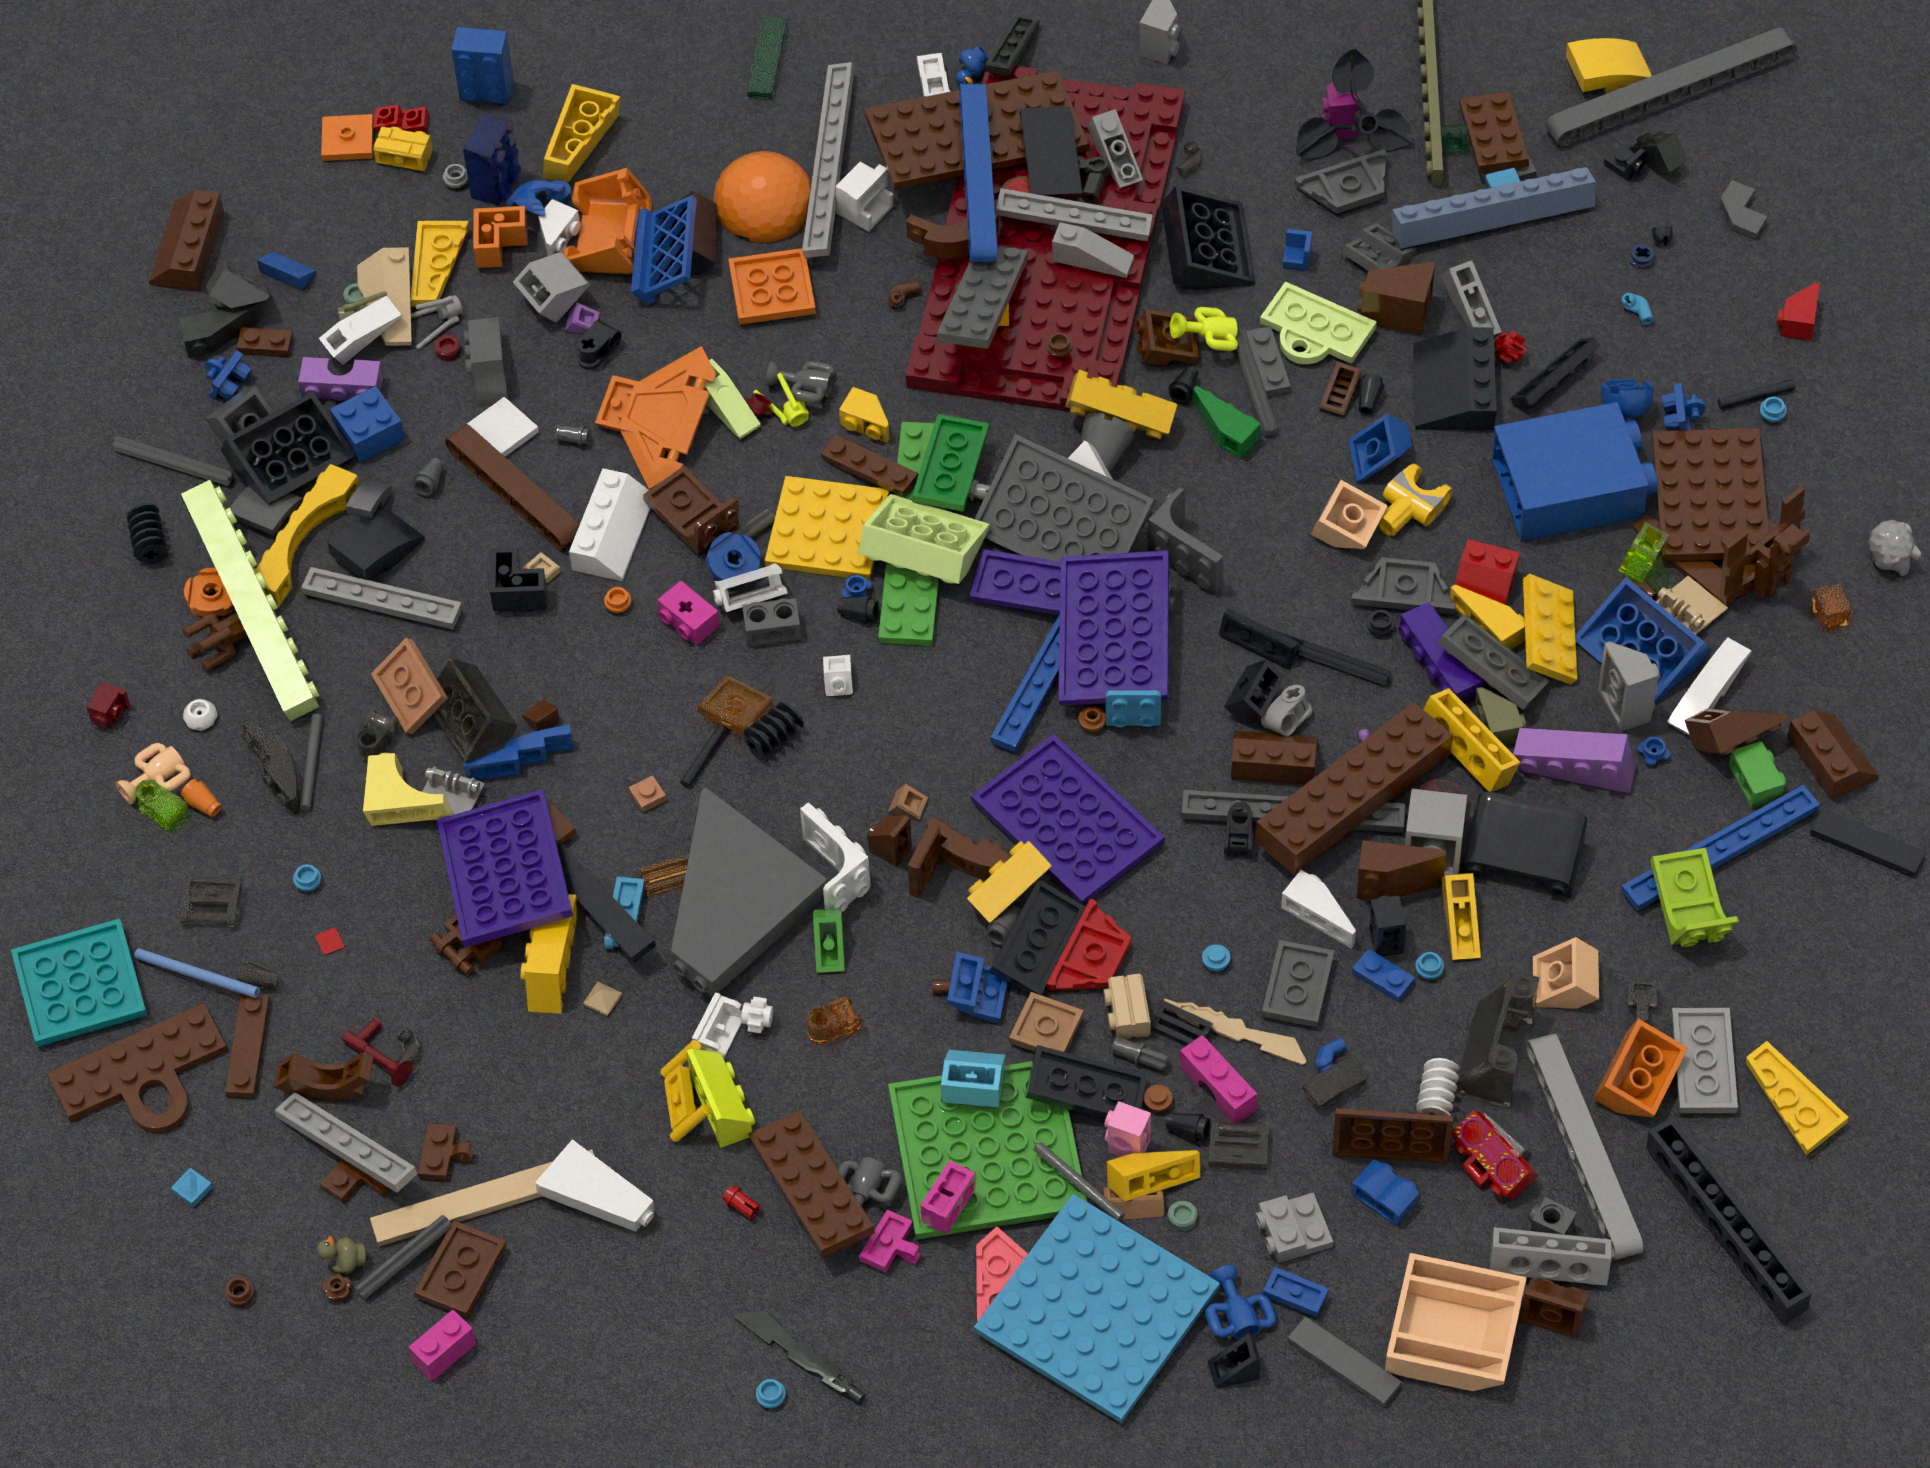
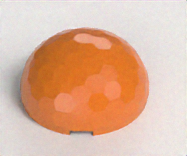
M770 151L746 154L727 166L717 180L713 195V202L716 203L717 219L726 231L734 236L739 235L749 238L751 242H774L787 238L798 232L805 225L811 181L803 168L787 156Z

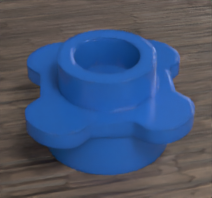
M861 575L850 576L846 579V588L842 590V596L844 598L867 596L868 590L872 588V583Z
M1649 737L1644 743H1640L1637 748L1638 752L1644 755L1645 763L1648 765H1655L1656 761L1661 759L1667 760L1670 757V751L1666 749L1665 742L1659 737Z

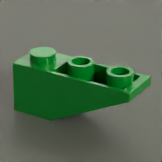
M1198 386L1194 388L1193 405L1218 445L1239 459H1242L1260 440V423L1254 417L1247 416L1237 410L1232 404L1225 403L1215 397L1212 392Z

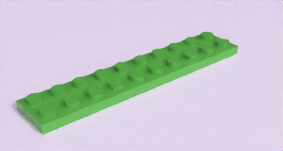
M902 422L898 464L919 474L935 423ZM914 488L910 491V493L906 496L905 499L912 500ZM932 506L946 511V508ZM886 562L878 636L879 643L933 646L939 587L938 577L924 576L915 570L897 568L892 563Z

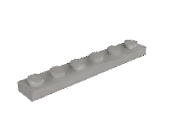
M1000 188L996 213L999 216L1056 226L1061 222L1084 227L1091 232L1148 241L1152 214Z
M310 567L301 587L302 593L305 595L448 629H454L463 609L462 603L314 567Z
M296 1092L275 1109L277 1118L395 1192L400 1191L417 1175L415 1166Z

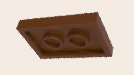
M453 1221L452 1227L445 1235L414 1291L415 1298L448 1311L454 1310L458 1315L468 1318L507 1247L506 1240Z

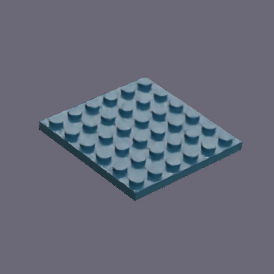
M1072 1194L975 1324L974 1332L1122 1424L1220 1288V1283Z

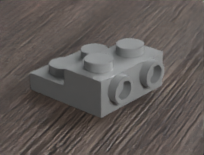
M1314 1193L1290 1200L1285 1195L1259 1203V1211L1255 1213L1256 1222L1260 1230H1265L1267 1250L1269 1254L1274 1253L1277 1263L1333 1247V1239Z

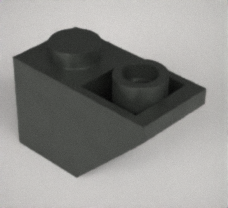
M1659 132L1655 135L1645 133L1636 139L1637 143L1629 147L1633 153H1636L1641 148L1645 150V165L1655 173H1669L1688 160L1676 133L1665 134L1664 132Z

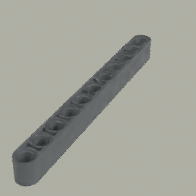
M1775 28L1558 112L1548 118L1545 128L1557 145L1561 147L1567 146L1786 61L1794 56L1797 51V45L1784 28Z

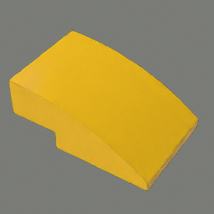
M1598 38L1567 43L1566 58L1583 93L1603 88L1607 94L1652 76L1635 42L1622 39Z

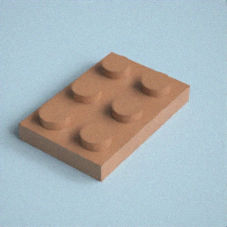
M405 638L371 673L406 733L413 735L448 699L412 639Z

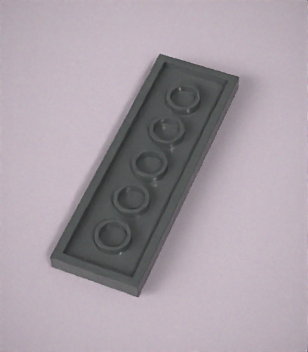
M997 246L996 263L969 262L938 329L937 342L989 348L1027 263V250Z

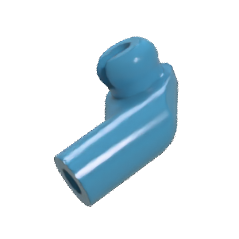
M1629 292L1622 296L1623 306L1627 310L1639 314L1643 325L1653 323L1654 318L1648 301L1645 298Z

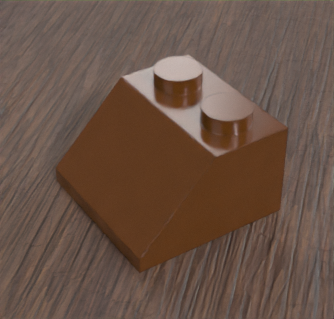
M1532 1277L1524 1293L1520 1321L1577 1338L1587 1310L1589 1294L1584 1293L1578 1288H1566L1556 1285L1548 1279Z

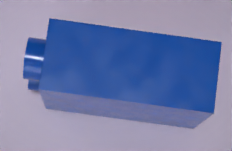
M1618 402L1494 426L1491 459L1520 541L1644 516L1647 495L1657 492V477L1651 462L1640 463L1636 453L1642 449L1638 424L1635 420L1624 421Z

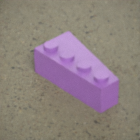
M1519 728L1513 753L1521 762L1517 768L1521 772L1625 793L1631 792L1636 764L1627 734Z

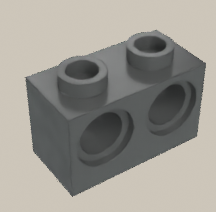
M782 598L777 601L753 602L742 605L748 646L801 640L796 598Z

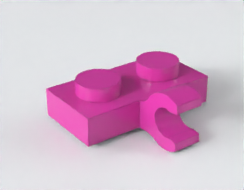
M887 1210L876 1227L875 1234L871 1235L860 1253V1262L886 1273L898 1254L906 1262L916 1265L921 1257V1254L917 1253L920 1247L905 1241L914 1227L913 1221Z

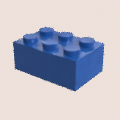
M457 27L452 46V56L459 99L509 104L514 77L507 31Z

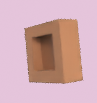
M653 775L629 787V793L642 813L667 801L665 793Z

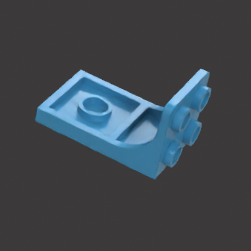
M1156 690L1106 692V726H1161V692Z

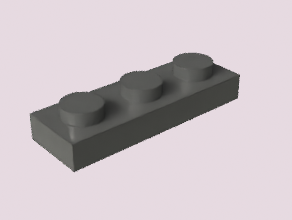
M1271 326L1246 331L1267 397L1291 393V385Z

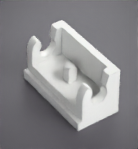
M715 992L692 1037V1040H697L700 1043V1050L721 1053L723 1059L725 1058L742 1025V1011L739 1010L741 1007L739 1002Z

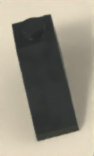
M252 303L235 308L227 307L179 318L188 358L216 351L240 335L241 327L250 328L259 322L256 304Z

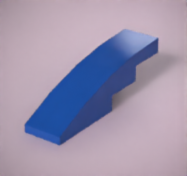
M570 725L544 729L519 736L479 753L463 762L466 778L483 780L521 774L520 765L547 762L546 752L573 749Z

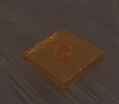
M726 675L698 705L697 713L744 735V730L747 727H752V724L772 705L773 698Z

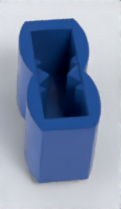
M1376 1160L1371 1161L1355 1179L1351 1187V1194L1369 1208L1374 1209L1381 1217L1395 1226H1398L1418 1203L1420 1194L1417 1186L1411 1180L1396 1176L1390 1165Z

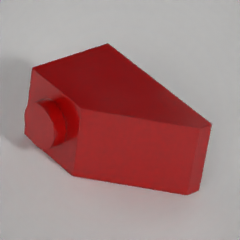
M1814 283L1786 299L1784 310L1779 309L1776 325H1781L1780 336L1806 340L1812 339L1819 283Z

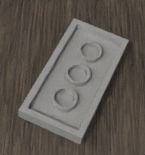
M1672 1008L1673 1039L1688 1047L1676 1071L1679 1113H1737L1738 1102L1730 1008Z

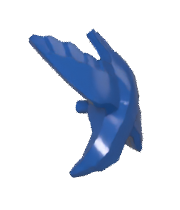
M544 180L526 182L518 186L509 196L507 207L525 206V210L545 216V209L536 198V195L546 190L561 192L565 190L564 182Z

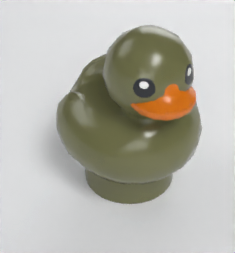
M329 1236L328 1239L322 1240L317 1246V1253L321 1258L329 1260L335 1256V1264L332 1268L337 1273L349 1274L356 1267L364 1266L365 1248L363 1243H355L349 1237H342L335 1243L332 1236Z

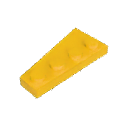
M418 221L410 297L411 306L440 300L470 228L469 221Z
M1768 1041L1746 1057V1065L1806 1156L1847 1124L1849 1117Z

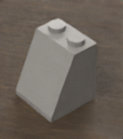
M1412 789L1405 845L1447 850L1444 876L1458 875L1467 795Z

